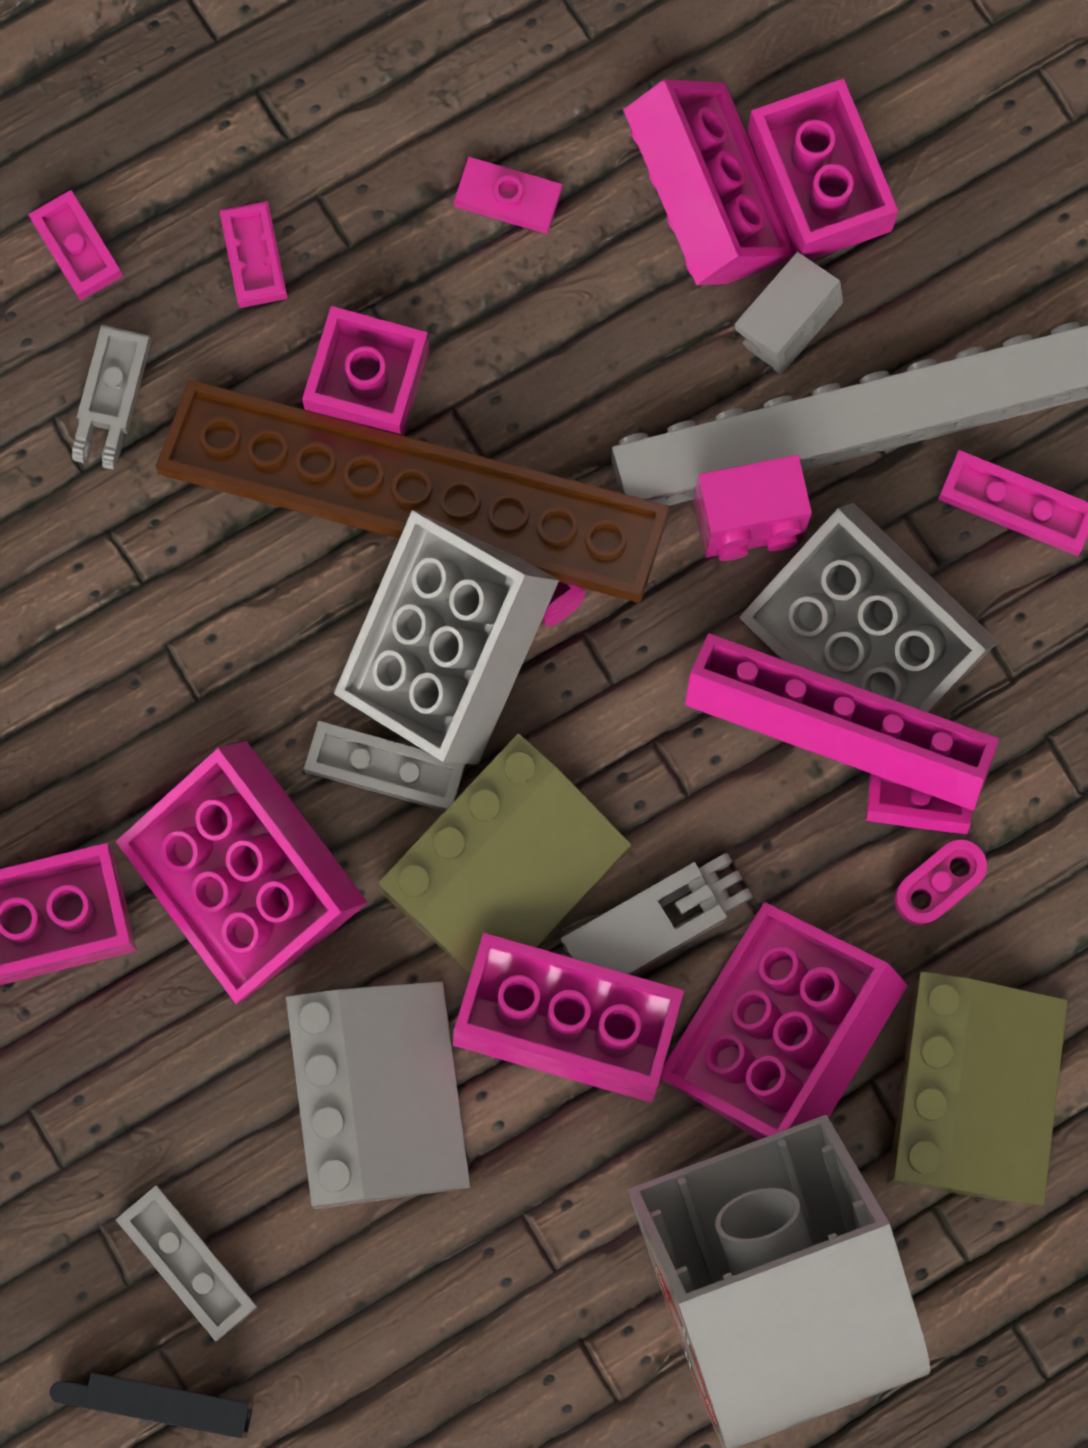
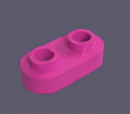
M954 840L944 845L907 876L897 888L895 907L901 918L916 926H926L938 920L976 888L985 877L987 860L983 851L976 844L967 840ZM951 861H963L967 865V874L962 877L955 876L950 870ZM915 892L926 894L929 899V906L925 909L914 907L911 902L912 894Z

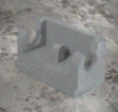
M797 251L734 324L736 331L746 338L742 344L757 357L773 367V370L782 375L843 304L840 280Z

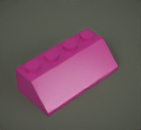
M663 79L623 109L631 127V136L639 146L649 170V179L657 189L667 213V222L677 237L685 256L687 270L693 276L696 285L729 284L790 261L796 252L725 82Z
M483 933L454 1028L453 1046L652 1103L659 1084L684 990Z

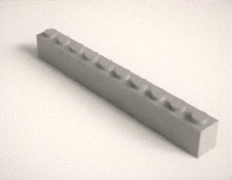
M1079 322L1063 324L1054 328L1051 331V335L1033 339L1030 334L1016 336L1005 341L1003 347L986 352L984 347L969 348L956 354V359L937 364L936 359L922 360L910 365L907 368V372L889 376L887 371L871 373L859 380L860 384L841 388V385L838 383L824 385L813 390L812 396L794 401L792 396L777 397L764 403V408L745 413L743 408L730 409L718 414L715 417L716 421L697 425L694 420L679 422L670 426L667 429L668 433L648 437L647 433H636L626 436L619 441L618 446L612 447L611 463L619 491L622 494L670 506L694 499L698 474L798 454L802 471L1087 399L1088 325L1080 327Z

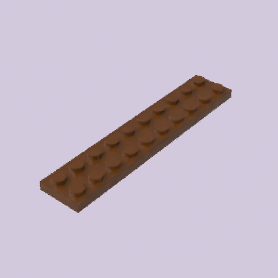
M188 380L156 463L157 472L162 476L398 539L401 537L411 511H419L525 560L558 579L559 582L637 603L642 601L669 517V506L193 380Z

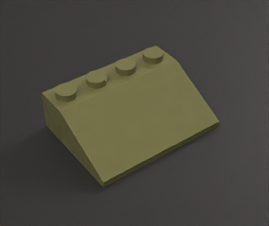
M518 733L378 882V887L383 896L471 975L483 933L538 948L631 847V844L555 765Z
M919 972L913 979L887 1184L1044 1206L1068 1000L975 979Z

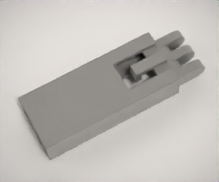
M725 853L700 868L697 867L695 862L691 863L562 937L560 943L570 958L633 975L724 923L728 912L751 900L753 895L749 888L738 891L732 897L729 896L726 890L741 882L743 878L737 870L719 879L716 872L727 868L733 862L729 854ZM692 891L691 894L675 902V906L681 915L687 913L688 910L698 904L703 911L673 927L663 907Z

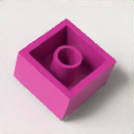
M331 306L302 398L304 410L404 436L430 351L428 332Z
M799 454L698 474L693 503L706 558L718 556L720 561L736 560L747 556L749 549L764 546L768 547V551H782L795 547L798 544L797 540L804 538L812 511Z

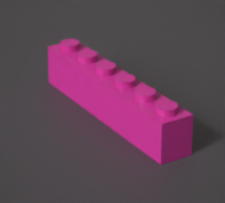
M709 633L690 672L685 706L972 811H974L1000 739Z

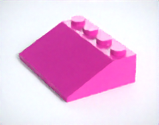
M247 741L217 748L116 841L235 1004L242 1002L334 933L368 903Z
M764 902L663 1066L660 1079L759 1140L827 1115L829 1118L908 985L889 963Z

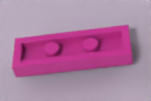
M958 450L938 500L1079 556L1088 536V502Z

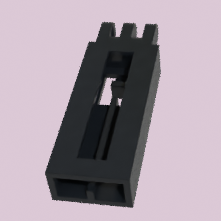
M91 1373L88 1385L72 1381H58L50 1388V1396L57 1403L241 1439L247 1438L254 1406L252 1402L102 1373Z

